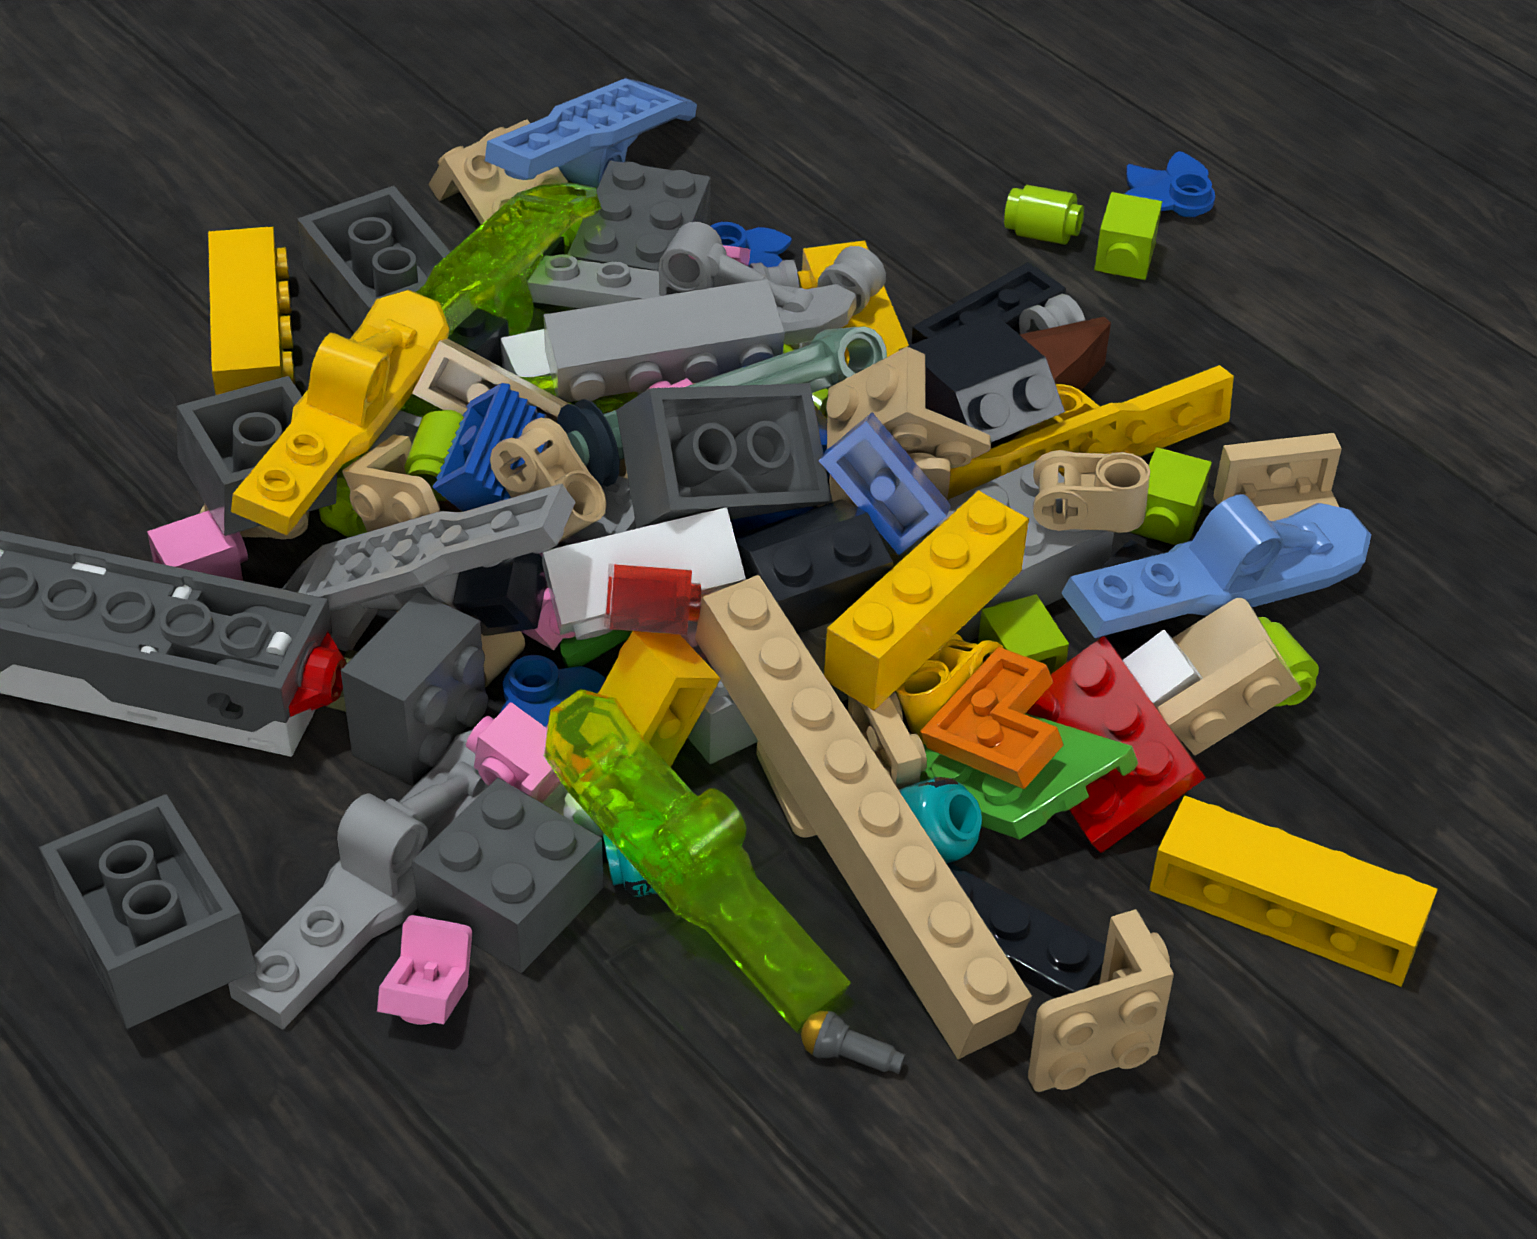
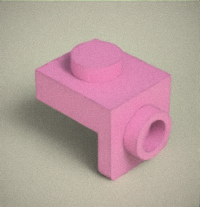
M410 915L403 923L400 957L379 986L377 1012L398 1015L406 1022L412 1024H445L468 987L472 929L467 925Z

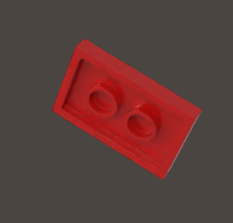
M1105 636L1098 639L1050 674L1053 680L1052 685L1026 712L1030 715L1133 747L1139 763L1133 771L1122 776L1116 768L1085 786L1089 798L1069 809L1092 845L1100 853L1206 779L1114 646Z

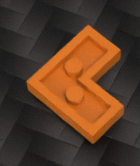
M998 647L920 731L927 749L1025 789L1064 745L1056 726L1025 715L1053 683L1047 665Z

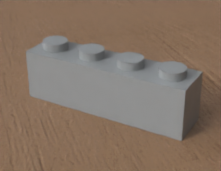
M768 279L544 314L545 353L556 397L565 402L580 401L582 399L593 401L599 397L634 391L642 393L659 381H668L673 385L688 378L692 383H698L783 354L785 331Z

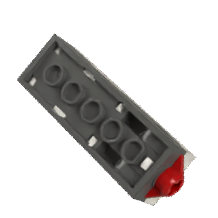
M0 531V693L290 757H292L315 710L322 706L330 705L338 700L342 694L341 669L347 662L333 640L327 598Z

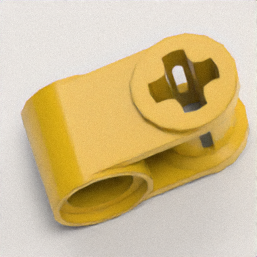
M955 634L934 655L926 660L896 690L911 734H917L922 743L925 744L920 731L998 647L1004 648L1003 645L990 640L982 641L979 644L963 641L960 635Z

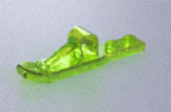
M561 183L538 185L518 192L433 268L425 285L416 293L440 302L450 329L449 336L477 308L508 320L509 336L522 334L527 330L534 311L533 299L527 281L543 259L544 255L542 253L576 221L595 215L600 211L601 205L596 187Z
M580 689L550 710L543 756L569 794L671 910L680 917L706 930L796 1032L803 1027L810 1015L823 1011L846 992L851 982L756 877L748 853L741 847L746 837L747 829L739 810L726 795L712 788H709L700 796L695 795L639 733L625 710L614 697Z

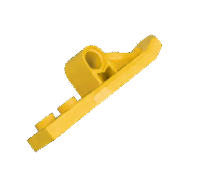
M411 290L376 299L361 326L350 339L336 333H329L324 338L312 363L308 390L293 407L291 424L233 493L232 513L284 535H288L341 466L368 452L412 395L438 342L448 339L450 329L440 302Z
M1219 365L1128 401L1109 403L1103 406H1099L1082 391L1073 386L1055 384L1065 412L1023 429L1010 441L995 446L990 451L971 459V462L965 466L950 469L948 500L1032 463L1051 451L1064 450L1073 453L1102 454L1125 452L1141 457L1154 452L1156 447L1164 448L1225 424L1230 419L1234 376ZM1060 467L1058 472L1064 477V468Z

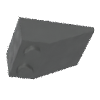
M810 383L649 388L616 410L637 529L727 507L730 520L824 505L832 501L827 472L819 462L823 455Z

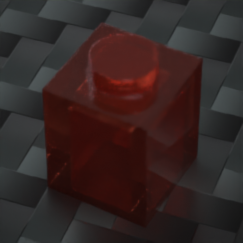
M609 563L604 627L611 630L687 635L688 621H698L701 584L691 583L692 570Z

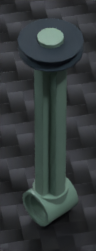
M863 326L826 329L818 333L808 346L686 387L810 383L812 393L822 389H828L887 358V351L882 337L871 328ZM846 347L849 351L850 356L848 366L845 361ZM586 399L576 402L575 405L567 404L561 407L557 423L567 433L571 445L590 474L598 481L601 487L602 485L608 487L615 484L619 476L620 460L624 459L616 410L603 414L592 401Z

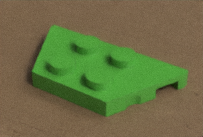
M1025 713V715L1056 726L1064 744L1025 789L929 750L926 744H923L927 758V768L925 771L920 772V782L935 777L953 778L964 785L977 800L981 809L982 827L1020 840L1046 824L1052 815L1069 810L1089 798L1085 786L1115 768L1122 776L1133 771L1139 764L1133 747Z

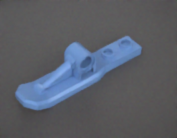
M624 78L555 106L548 117L487 141L485 161L505 169L506 175L519 180H531L543 172L559 167L566 180L596 192L609 161L625 162L627 148L639 134L673 119L690 121L695 117L697 104L667 90Z
M1239 494L1227 498L1209 513L1193 541L1177 544L1168 553L1070 576L1061 594L1093 637L1098 638L1185 614L1208 616L1235 598H1243L1251 607L1327 588L1359 572L1366 560L1371 533L1350 509L1323 503H1316L1287 518L1269 521L1248 496Z

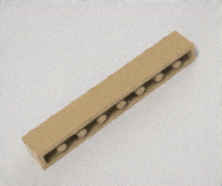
M757 575L704 596L695 635L696 642L716 674L721 678L720 680L956 1058L960 1059L1015 1032L1032 995L761 577Z

